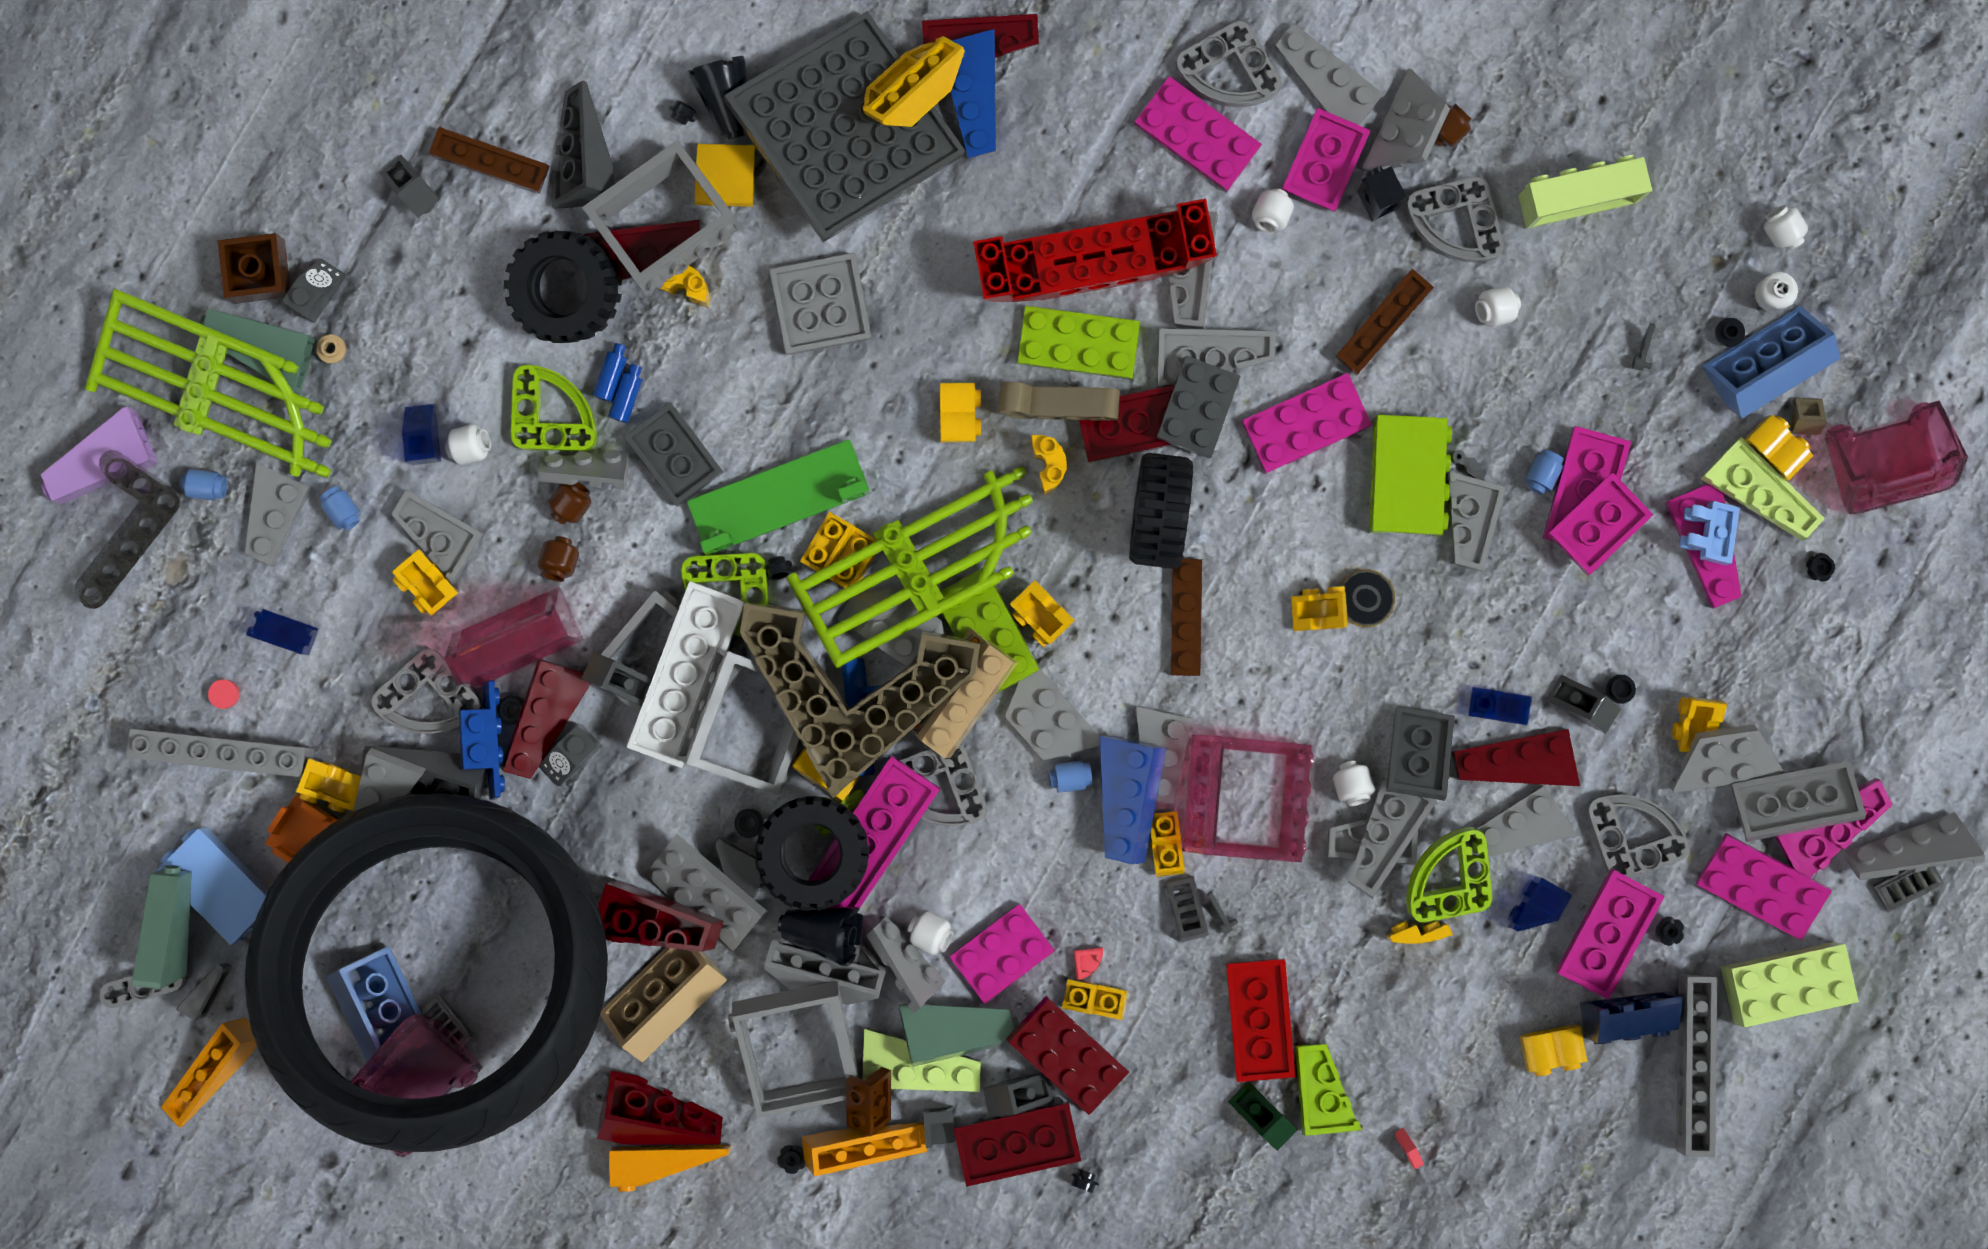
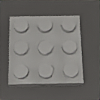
M856 253L770 269L787 356L872 340Z

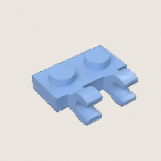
M1716 501L1709 502L1707 508L1694 504L1692 508L1686 507L1683 519L1692 522H1705L1703 536L1695 533H1688V536L1682 535L1679 547L1688 550H1700L1701 560L1725 566L1732 564L1740 507Z

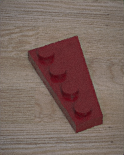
M1037 14L923 20V44L936 42V39L942 36L955 40L995 29V58L1039 45Z
M700 220L610 230V232L641 273L700 231L701 224ZM600 232L583 234L597 240L599 246H604L610 252L608 257L610 260L616 261L618 269L615 272L617 277H621V281L632 277Z
M538 659L501 767L503 772L528 779L532 778L591 683L581 679L584 674L583 671Z
M1569 729L1452 751L1458 780L1580 786Z

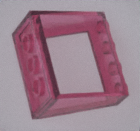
M558 587L452 634L444 658L456 685L479 688L488 680L495 681L537 662L538 659L542 660L584 641L562 589Z
M1192 735L1182 851L1203 855L1302 863V857L1306 852L1304 833L1309 820L1307 798L1311 793L1309 774L1314 761V755L1311 751L1312 745L1213 735ZM1224 749L1287 755L1279 848L1216 842Z

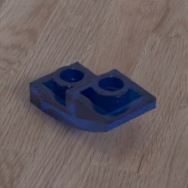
M1472 687L1468 716L1528 726L1532 696Z

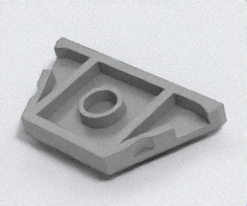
M1408 68L1362 167L1366 172L1378 166L1398 168L1407 163L1415 164L1426 161L1449 113L1450 108L1410 68Z
M1042 670L1018 682L1005 718L1043 761L1100 746V736Z
M1754 724L1696 733L1690 744V751L1685 754L1680 763L1682 770L1676 780L1672 779L1670 788L1673 793L1731 785L1733 783L1784 774L1785 772Z

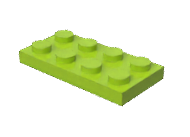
M1025 306L1018 365L1132 380L1140 321Z
M982 568L940 591L943 597L947 598L977 582ZM996 586L943 612L955 637L963 639L970 628H972L1019 662L996 694L1041 670Z

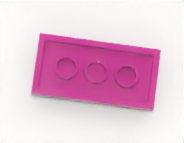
M1170 76L1134 123V125L1225 192H1228L1262 146L1259 141Z
M1348 373L1241 421L1265 474L1372 426Z
M1578 426L1572 428L1562 464L1563 469L1559 475L1542 539L1555 542L1547 533L1610 473L1613 472L1621 480L1631 441Z
M1728 833L1724 834L1696 880L1698 886L1801 941L1832 892L1829 887Z
M1610 868L1555 972L1609 1000L1665 896Z

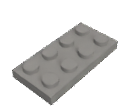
M1850 761L1733 783L1731 786L1746 842L1866 818Z
M678 834L671 839L645 874L649 880L676 903L723 920L719 939L733 951L767 911Z

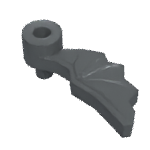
M1650 323L1648 329H1646L1640 348V357H1634L1632 369L1643 371L1644 368H1652V363L1646 362V356L1655 329V324Z
M1461 450L1450 453L1452 463L1465 467L1466 473L1472 478L1485 481L1484 477L1487 473L1482 469V463H1478L1476 458H1465V454Z
M1210 891L1207 895L1222 920L1218 925L1223 934L1226 935L1233 931L1232 926L1236 925L1238 921L1236 918L1228 921L1213 892Z

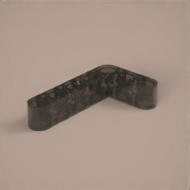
M116 450L107 451L100 457V470L111 483L137 499L139 503L75 584L76 595L81 603L89 609L99 608L108 600L180 507L178 495L168 484ZM122 462V466L118 471L109 472V467L112 463ZM137 479H146L143 487L133 488V484ZM164 494L170 495L167 503L157 504L160 496ZM152 518L150 525L139 527L142 519ZM134 541L133 546L129 550H121L124 542ZM106 565H116L111 573H102ZM88 588H97V592L93 596H84Z

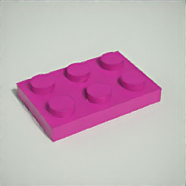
M1317 108L1282 190L1336 212L1371 130Z
M1612 472L1547 534L1589 576L1643 526L1653 514Z
M1019 903L949 957L985 1004L1055 950Z

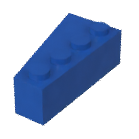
M1100 736L1105 858L1128 864L1145 863L1166 748L1116 736Z

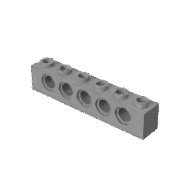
M129 729L126 758L302 777L308 759H313L314 748L146 729Z
M1678 974V995L1682 996V1010L1678 1029L1676 1151L1684 1156L1715 1157L1717 977L1708 974Z

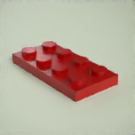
M1285 959L1226 963L1236 1082L1294 1078L1295 1066Z

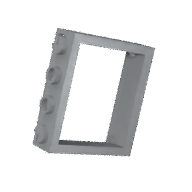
M678 140L582 207L645 296L657 287L660 289L664 282L674 275L683 273L688 268V265L698 258L707 256L712 251V248L722 241L731 239L730 235L741 228L728 206ZM685 165L721 213V216L640 273L604 222Z
M655 590L601 655L611 659L657 604L676 618L679 609L675 605L678 603V600L667 591L661 594ZM731 647L728 650L731 653L744 657L734 647ZM738 664L734 665L724 694L746 667ZM617 696L639 715L641 706Z
M717 647L675 759L702 770L779 795L780 789L786 784L787 771L790 762L796 757L797 743L799 741L788 719L765 781L700 759L734 665L738 664L762 673L756 661Z
M838 981L732 1002V1014H728L729 1028L731 1032L736 1031L737 1040H734L737 1058L742 1057L744 1065H740L743 1083H749L750 1090H747L748 1104L755 1106L757 1118L846 1100V1079L850 1075L860 1078ZM828 1003L845 1077L764 1093L746 1019Z

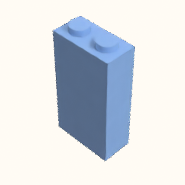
M207 827L198 828L197 830L193 828L183 836L181 840L184 843L177 850L172 849L162 857L160 861L163 864L156 871L161 870L162 866L177 865L181 867L182 871H191L190 905L230 945L238 944L253 930L257 914L269 889Z

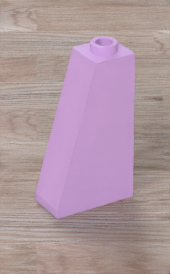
M128 406L122 408L41 474L44 482L41 484V487L47 499L63 504L158 464L137 410Z

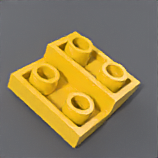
M698 144L696 165L727 206L753 207L756 146ZM695 180V205L715 206Z
M829 511L800 562L817 572L877 540ZM877 554L829 579L843 588L858 582L864 577Z

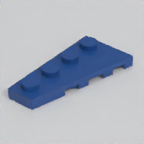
M995 29L952 40L963 46L965 50L950 92L968 159L996 151Z

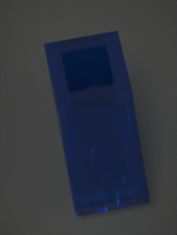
M435 404L405 407L402 439L405 462L411 465L442 462Z
M1535 876L1534 880L1529 879L1522 890L1523 900L1519 906L1515 905L1508 915L1507 920L1510 921L1508 928L1519 932L1558 921L1572 894L1542 877Z

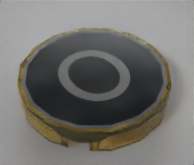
M1370 569L1358 570L1348 575L1339 585V587L1345 586L1347 620L1350 624L1361 628L1374 627L1384 622L1392 613L1396 602L1395 590L1390 580L1380 572Z

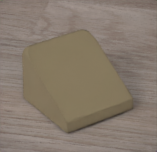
M1793 398L1792 432L1794 434H1821L1827 422L1823 400Z

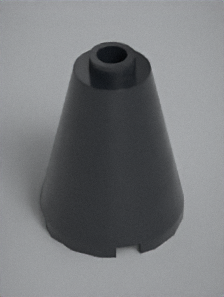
M744 56L732 57V60L728 62L727 60H719L695 67L693 70H688L689 77L720 135H727L728 140L745 136L743 127L723 100L724 95L747 82Z
M831 907L819 911L818 909L810 911L790 909L780 916L778 931L781 932L783 939L839 965L849 966L857 955L852 953L854 945L860 946L862 940L863 915L857 913L860 910L858 907Z

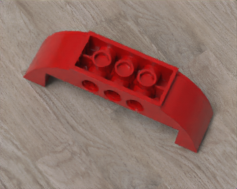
M1206 198L1178 203L1175 211L1048 235L1004 243L1002 236L973 241L984 300L992 302L1042 301L1145 282L1199 266L1217 257Z

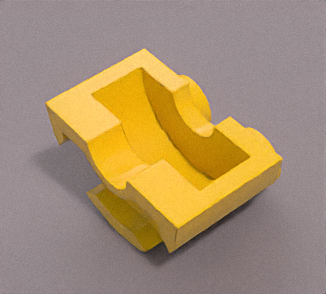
M689 265L683 273L674 275L664 282V285L659 289L672 295L678 290H686V296L689 297L691 302L709 308L711 296L708 285L699 271Z
M1031 435L1030 440L1035 459L1042 460L1046 465V468L1039 475L1043 494L1046 495L1055 491L1062 483L1067 469L1066 455L1062 446L1054 438L1044 435Z
M420 549L415 551L392 571L395 575L392 579L403 592L409 590L416 597L412 602L422 614L428 612L432 616L458 594L457 589L448 582V578L431 559L429 560Z
M1036 580L1010 603L1011 607L1015 610L1012 617L1022 627L1028 624L1035 631L1031 636L1043 648L1047 644L1051 645L1075 621Z
M1345 586L1328 587V593L1320 594V589L1302 590L1301 596H1291L1293 631L1348 627Z
M1681 697L1679 699V722H1674L1672 727V739L1678 740L1679 751H1690V744L1696 733L1719 729V724L1723 722L1727 708L1725 701L1696 697Z
M309 758L296 792L301 793L300 799L316 804L317 799L329 802L328 808L340 813H344L346 809L353 811L361 775L351 773L349 770L331 763L319 762Z

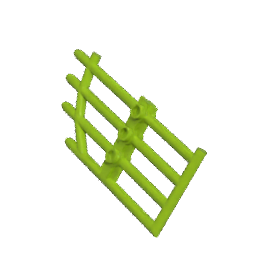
M113 288L86 381V390L96 392L99 384L176 416L174 425L186 432L201 436L205 428L290 463L289 474L299 477L301 469L311 473L315 472L316 475L326 478L331 474V469L327 466L319 465L317 462L303 457L304 440L311 443L315 442L316 445L325 448L330 447L332 440L325 435H319L317 432L305 428L299 408L308 409L311 413L321 415L324 406L294 393L280 369L282 368L283 371L296 374L299 369L297 364ZM121 305H126L200 336L196 351L194 352L117 320ZM116 331L191 362L188 378L110 347L113 332ZM228 348L259 360L274 384L223 364ZM106 358L183 389L180 404L177 405L103 374L102 370ZM220 375L285 401L290 421L216 391ZM211 403H217L292 434V452L209 418L208 413Z
M1023 466L1015 468L1011 473H1006L996 478L993 470L988 471L983 476L986 481L985 485L904 527L899 520L880 527L881 529L873 533L877 541L802 580L799 579L797 573L787 576L786 579L803 610H806L808 619L836 668L982 593L1014 574L1011 566L1004 567L997 573L994 570L1004 549L1019 542L1020 539L1027 538L1032 533L1027 525L1017 529L1016 532L1006 535L1007 517L1033 502L1031 495L1026 494L1019 497L1018 500L1005 504L1001 492L1002 488L1012 484L1014 480L1018 481L1027 474ZM991 495L995 508L994 511L919 550L915 549L909 538L910 536ZM995 523L994 542L933 574L929 573L923 560ZM881 551L884 552L890 565L813 604L806 590ZM987 559L977 582L947 598L943 597L937 584ZM897 575L904 589L829 628L826 627L820 614ZM911 599L918 613L848 650L840 652L834 638Z

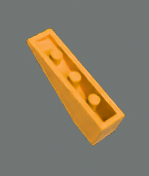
M245 1017L224 1022L219 1026L161 1106L179 1128L183 1127L256 1049L257 1044L250 1022Z
M923 1122L886 1125L871 1137L853 1129L830 1130L802 1136L805 1165L814 1177L927 1152Z
M731 1145L613 1147L609 1151L610 1187H618L620 1192L635 1191V1186H642L727 1156L731 1151Z

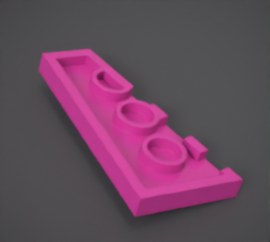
M1706 484L1665 502L1680 538L1682 535L1688 536V533L1703 536L1705 522H1692L1683 519L1685 508H1692L1693 504L1707 508L1708 503L1711 501L1725 504L1723 492L1710 484ZM1686 549L1712 609L1742 597L1734 552L1732 564L1725 566L1701 560L1700 550Z
M1874 778L1858 787L1866 813L1865 819L1775 836L1790 867L1811 878L1820 869L1823 870L1831 863L1830 860L1841 849L1845 850L1853 842L1852 839L1862 830L1865 831L1893 804L1880 779Z

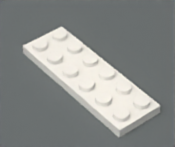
M689 581L627 748L680 768L684 767L685 763L675 759L715 650L718 647L728 651L744 609L745 601Z

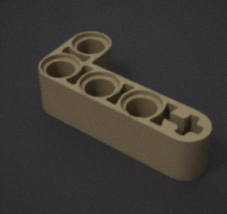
M1002 382L999 412L1018 419L1117 421L1120 390L1087 387H1032L1020 382Z

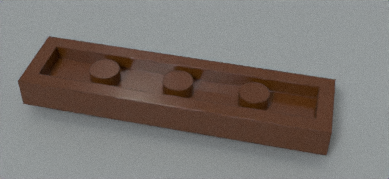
M438 127L429 151L432 157L539 194L549 170L548 164Z
M1412 268L1335 357L1357 376L1434 287Z
M1182 559L1180 566L1172 569L1170 676H1200L1202 559Z

